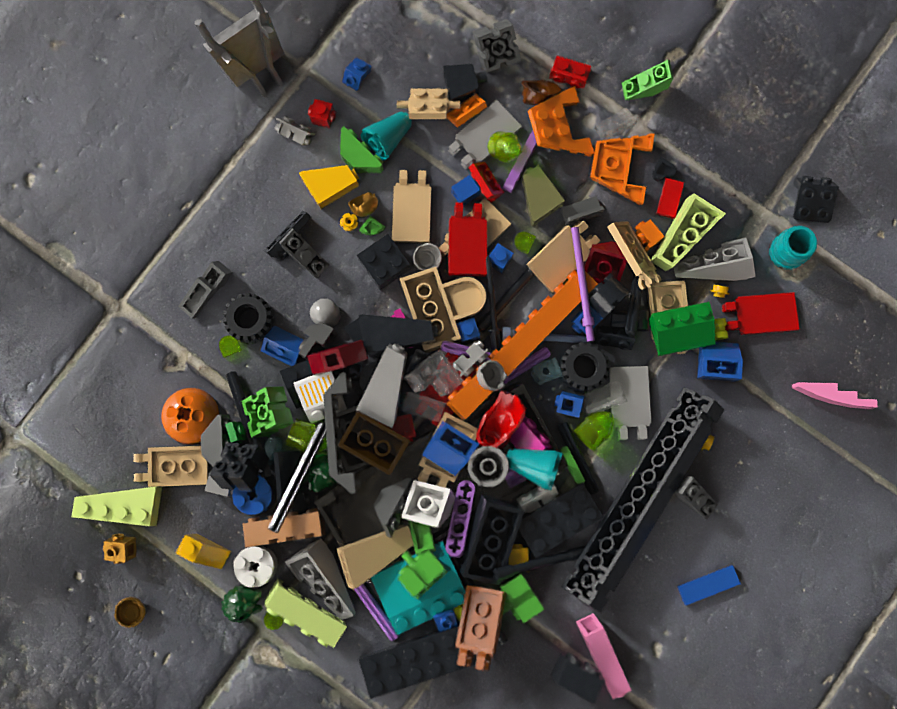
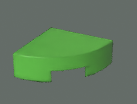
M370 215L359 229V232L365 235H376L381 233L385 226Z

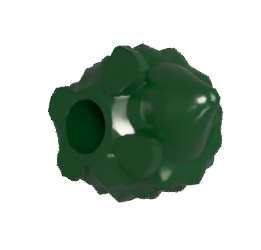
M323 453L317 454L304 481L310 480V492L318 493L325 488H331L337 483L329 473L328 455Z
M243 584L228 590V593L224 595V600L221 602L224 616L229 621L243 623L252 614L261 612L263 607L257 604L262 594L259 589H251V587H246Z

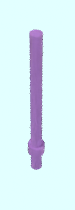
M573 227L571 232L584 317L582 323L583 327H585L587 342L595 341L593 326L595 325L594 317H591L579 227Z

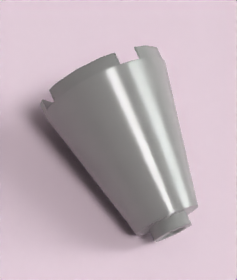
M485 446L477 449L471 455L468 462V471L471 478L477 484L484 487H492L500 484L505 479L508 473V461L501 450ZM490 463L492 466L491 470H485L484 465Z

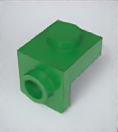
M242 422L225 424L231 443L247 441L246 430Z

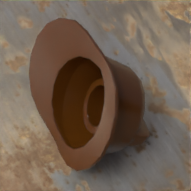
M521 81V84L524 86L522 92L523 103L527 105H538L546 101L549 95H555L561 91V88L551 81Z

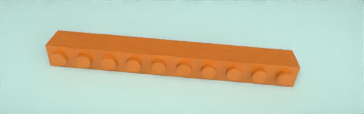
M575 269L566 277L568 281L565 284L561 282L554 289L555 294L552 297L548 295L541 302L543 306L539 310L535 308L527 316L529 320L525 324L521 322L514 329L517 333L513 337L510 335L506 337L501 343L503 347L499 351L495 349L488 356L490 360L498 361L503 366L507 377L581 302L578 274ZM585 271L589 294L598 283ZM477 373L472 378L468 376L461 383L463 387L459 391L455 389L447 397L449 401L446 405L462 421L493 392L484 389L478 383Z

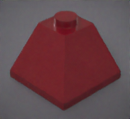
M616 242L599 243L591 246L584 268L597 283L602 282L605 284L603 280L610 273L619 281L621 280L627 260Z

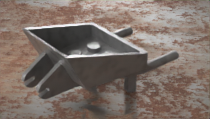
M251 0L255 9L215 37L211 36L203 21L197 19L195 25L206 41L203 44L235 86L239 87L251 78L259 92L266 98L268 95L256 77V74L265 68L268 69L276 83L280 87L283 86L280 77L273 67V62L285 55L270 16L260 0Z

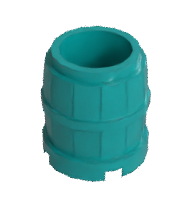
M805 226L788 228L773 239L769 248L770 258L777 267L785 268V270L796 269L808 261L815 253L817 238L813 231Z

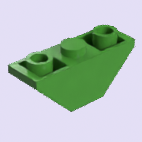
M666 60L622 82L625 100L651 97L667 90L673 80L670 60Z
M343 126L341 128L340 144L342 160L352 170L354 169L356 173H382L384 171L383 161L376 154L373 156L369 152L370 148L364 142L360 143L356 139L357 135L352 129L347 130Z

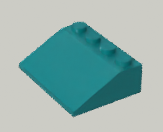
M443 541L435 544L436 551L431 552V554L448 573L430 587L418 600L397 579L400 576L399 572L408 565L404 559L380 570L371 577L396 635L434 618L436 614L451 610L464 603L466 590L446 551Z

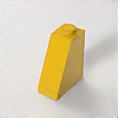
M347 165L307 170L299 173L320 209L359 186L357 173L354 169L350 170Z
M199 534L185 535L176 551V554L193 563L218 569L223 568L231 553L230 550Z

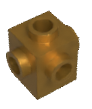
M114 534L111 538L105 540L103 546L105 561L122 564L137 557L136 537Z

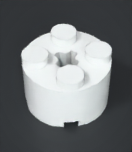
M263 546L246 548L234 560L235 576L246 587L264 585L271 581L276 573L277 558L270 549ZM254 563H259V567L254 570L252 567Z

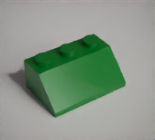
M710 302L652 313L649 319L658 356L716 344L715 319Z

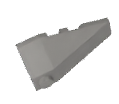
M747 238L721 244V248L716 250L710 248L705 250L704 255L699 257L693 255L679 261L674 266L675 276L679 278L730 281L747 280L755 277L753 257Z
M322 539L308 544L285 561L294 576L300 582L304 580L311 587L310 591L314 595L316 593L324 599V604L341 620L356 614L334 556Z

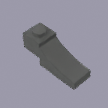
M220 261L211 262L202 277L196 279L178 307L192 319L196 318L211 297L224 286L233 272Z

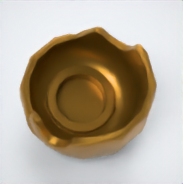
M368 192L348 202V205L355 215L366 217L377 209L378 199L375 194L372 195Z
M124 598L115 607V620L123 627H135L144 620L146 613L145 605L138 598Z

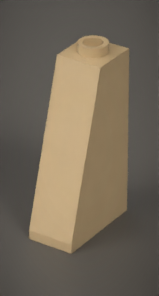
M400 525L394 531L391 538L387 537L384 531L337 548L348 587L352 589L358 588L412 547L414 544L410 528L407 525Z

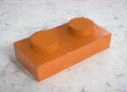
M475 94L460 104V109L454 108L448 112L447 118L456 127H459L487 108V105L482 98Z

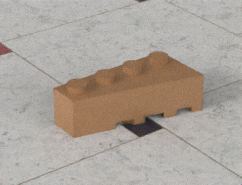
M318 508L306 510V514L299 515L298 511L289 512L278 533L268 529L274 515L267 516L268 520L260 521V517L250 518L248 523L243 524L245 548L326 535L324 513L318 512Z

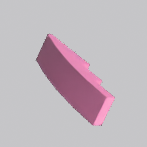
M798 382L792 385V389L830 404L850 408H877L876 399H858L857 391H838L837 383Z

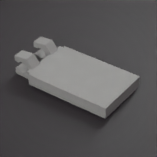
M496 100L456 134V140L449 146L448 152L454 157L464 148L469 153L461 160V165L466 170L475 161L477 163L485 161L521 130L522 126Z
M648 366L610 367L608 370L611 424L617 427L618 441L628 439L627 427H637V440H646L647 427L651 424Z

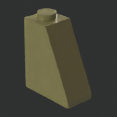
M539 165L535 168H528L523 173L522 178L532 227L560 209L565 202Z

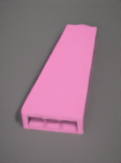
M594 613L576 621L597 668L602 673L601 676L605 680L604 683L611 697L615 699L625 696L626 693L631 691V688L603 626Z

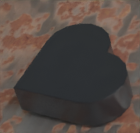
M660 157L652 171V177L656 181H662L664 178L671 179L675 176L677 168L671 162Z

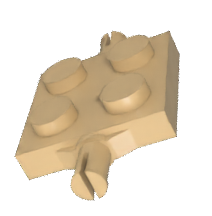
M418 88L411 89L408 101L397 100V109L408 108L409 119H447L449 108L460 109V101H449L448 89Z

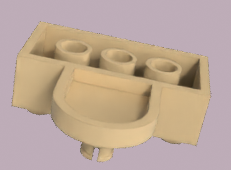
M433 267L400 278L412 318L431 320L438 327L439 336L436 337L437 342L422 345L426 353L441 349L442 342L446 340L454 343L461 342L455 321L477 314L485 305V289L478 280L471 277H463L442 284L437 267Z

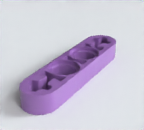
M533 130L503 186V190L509 193L513 192L537 146Z
M469 480L460 482L457 487L446 543V551L453 558L461 557L465 551L476 488ZM466 485H469L472 491L467 493V500H464L465 494L462 488H466ZM466 504L468 512L459 514L457 511L458 506ZM458 523L465 526L461 534L454 532V526ZM452 536L463 538L462 541L458 539L457 544L461 549L457 550L456 553H453V550L450 549L451 546L455 545L456 541L454 538L452 539Z

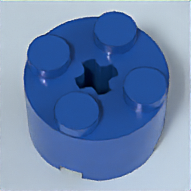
M258 476L259 480L253 492L258 494L257 498L251 496L252 492L240 491L235 486L233 490V504L241 512L249 515H258L269 510L276 499L274 486L269 479Z

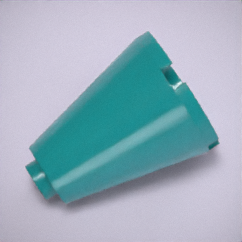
M400 111L362 129L361 139L368 145L370 150L372 149L384 161L391 155L411 128L412 119H409L408 113Z

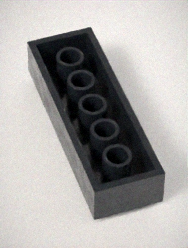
M460 624L457 627L442 632H432L360 656L358 660L369 698L373 699L468 668L467 666L457 665L460 648L455 646ZM472 654L473 659L471 666L476 665L478 656L477 654Z

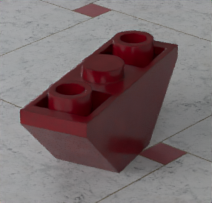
M362 339L307 355L312 374H318L366 360L368 355Z

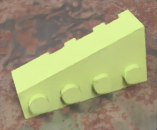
M696 194L689 196L651 259L652 263L665 271L673 268L726 213Z
M148 487L75 497L72 517L156 526L162 487Z
M277 578L265 596L267 612L276 617L277 615L285 618L284 622L292 627L297 625L302 628L300 631L309 637L313 635L318 638L317 641L323 646L328 647L330 645L334 648L347 628L346 623L324 608L319 610L318 605L311 599L305 598L303 600L301 598L302 595L292 587L285 588L282 586L283 581Z

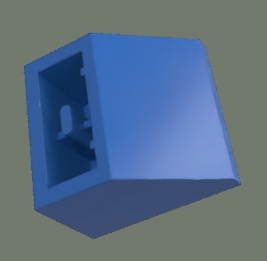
M716 342L715 345L699 348L697 379L732 382L742 379L743 358L738 343Z
M442 421L422 455L456 476L469 461L479 443Z

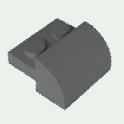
M326 324L309 326L303 332L308 340H303L299 346V354L308 360L307 355L317 353L320 347L325 350L329 349L338 336L337 333Z

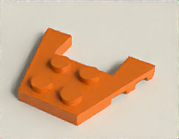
M571 87L530 108L528 114L537 146L559 151L561 149L568 150L570 153H582L589 157L594 154L590 138L573 140L564 111V106H572L579 103L575 87Z
M655 134L597 141L590 179L639 205H643L646 187L627 184L632 149L651 152Z

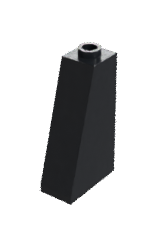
M359 315L362 338L368 355L385 352L389 344H398L403 348L434 343L437 342L436 337L439 336L438 327L431 320Z

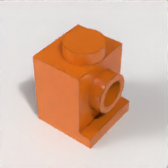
M651 219L646 223L642 221L635 226L637 230L635 232L641 244H645L646 252L660 243L665 237Z

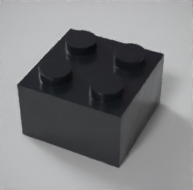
M388 234L357 255L359 262L379 290H382L411 269L410 263Z

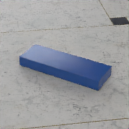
M729 565L678 585L677 588L684 605H689L740 584L733 565Z

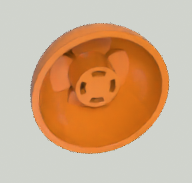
M184 388L176 391L166 400L161 414L162 424L166 433L179 443L189 445L201 443L202 433L214 418L219 415V409L214 398L206 391L198 388Z

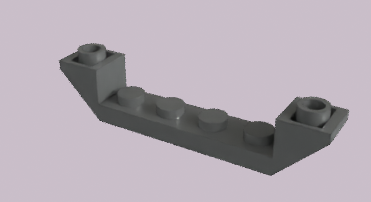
M341 373L323 394L329 473L331 477L350 493H358V489L361 488L360 476L357 477V473L341 474L343 459L339 458V450H342V448L338 446L341 438H338L337 430H340V420L336 418V410H338L339 406L338 399L334 396L350 394V389L353 387L352 378L348 377L347 373Z

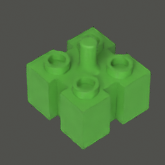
M265 387L256 392V395H251L242 400L245 416L249 415L250 418L248 427L251 438L271 436L278 432V429H284L293 424L290 408L285 406L287 397L284 387Z
M429 550L426 553L422 551L415 559L407 551L402 555V558L408 565L399 572L400 576L397 579L418 600L448 572Z
M522 574L515 575L500 584L502 589L500 591L506 592L503 614L511 610L517 621L521 619L525 623L544 610Z

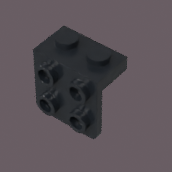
M811 176L795 178L794 186L798 189L793 212L795 220L823 223L831 221L839 186L832 181L833 179L821 177L820 180H817Z

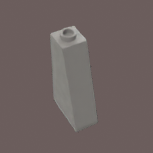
M389 344L356 409L391 428L397 419L407 352L404 351L402 346L398 344Z

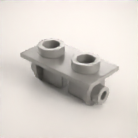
M287 116L276 118V120L280 121V124L277 123L275 126L278 134L290 138L293 132L295 134L292 140L302 145L310 144L311 139L309 136L315 135L314 132L310 131V127L304 124L299 126L294 123L295 120Z
M480 340L477 343L474 342L465 351L470 356L469 359L462 354L453 362L451 368L456 373L458 371L461 372L459 377L463 375L467 377L474 370L472 366L477 361L482 363L489 356L487 354L489 349L487 348L484 351L482 349L484 344Z

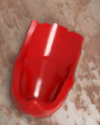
M501 390L495 403L485 412L476 434V439L480 446H491L501 449L511 440V436L520 427L525 416V407L521 404V400L517 395Z

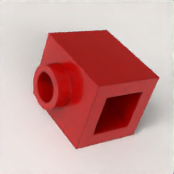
M314 99L313 105L310 104L308 115L312 124L330 129L331 123L335 120L336 111L332 103Z

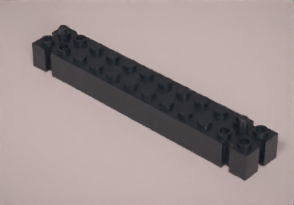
M683 388L677 398L678 406L670 409L575 563L574 567L577 570L573 575L569 573L561 586L563 589L602 613L609 601L606 597L610 590L612 592L616 590L712 432L710 425L712 422L717 423L725 411L715 399L703 394L700 396L693 390Z

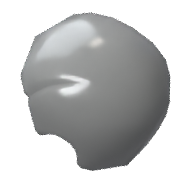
M425 243L417 247L413 254L414 265L420 271L433 267L438 268L442 261L440 249L431 243Z
M319 299L310 308V318L315 324H326L332 328L338 324L341 318L339 307L330 299Z
M488 360L479 366L477 379L484 389L497 391L505 387L504 381L507 375L504 372L503 366L498 361Z

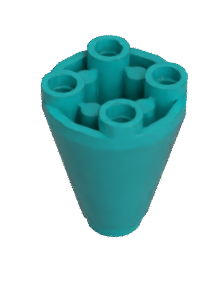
M509 449L506 458L510 469L541 488L551 491L562 453L552 450L514 449L513 451Z

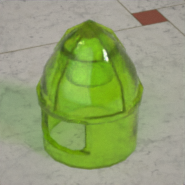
M498 131L488 141V152L492 157L501 162H512L523 153L522 143L514 133Z
M604 411L592 413L585 417L584 421L573 432L594 452L612 434L614 425L613 414Z
M296 418L289 431L286 446L295 447L304 453L317 426L314 423L311 424ZM326 436L318 452L327 448Z

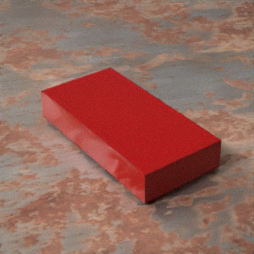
M665 178L656 215L675 219L684 182Z

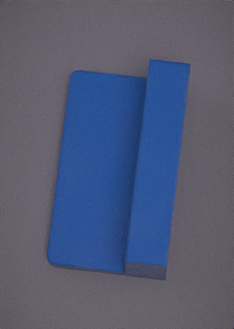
M274 326L264 337L261 352L290 366L298 364L300 357L299 346L303 339Z

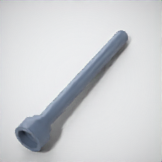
M503 327L502 341L509 335L513 337L517 332L511 329V327ZM549 334L543 341L587 343V338L582 335Z

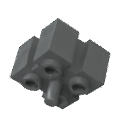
M507 19L494 23L493 29L489 30L485 26L472 31L475 45L480 50L478 52L480 64L486 73L499 69L502 62L510 65L521 61L519 48L513 42V40H516L514 27Z

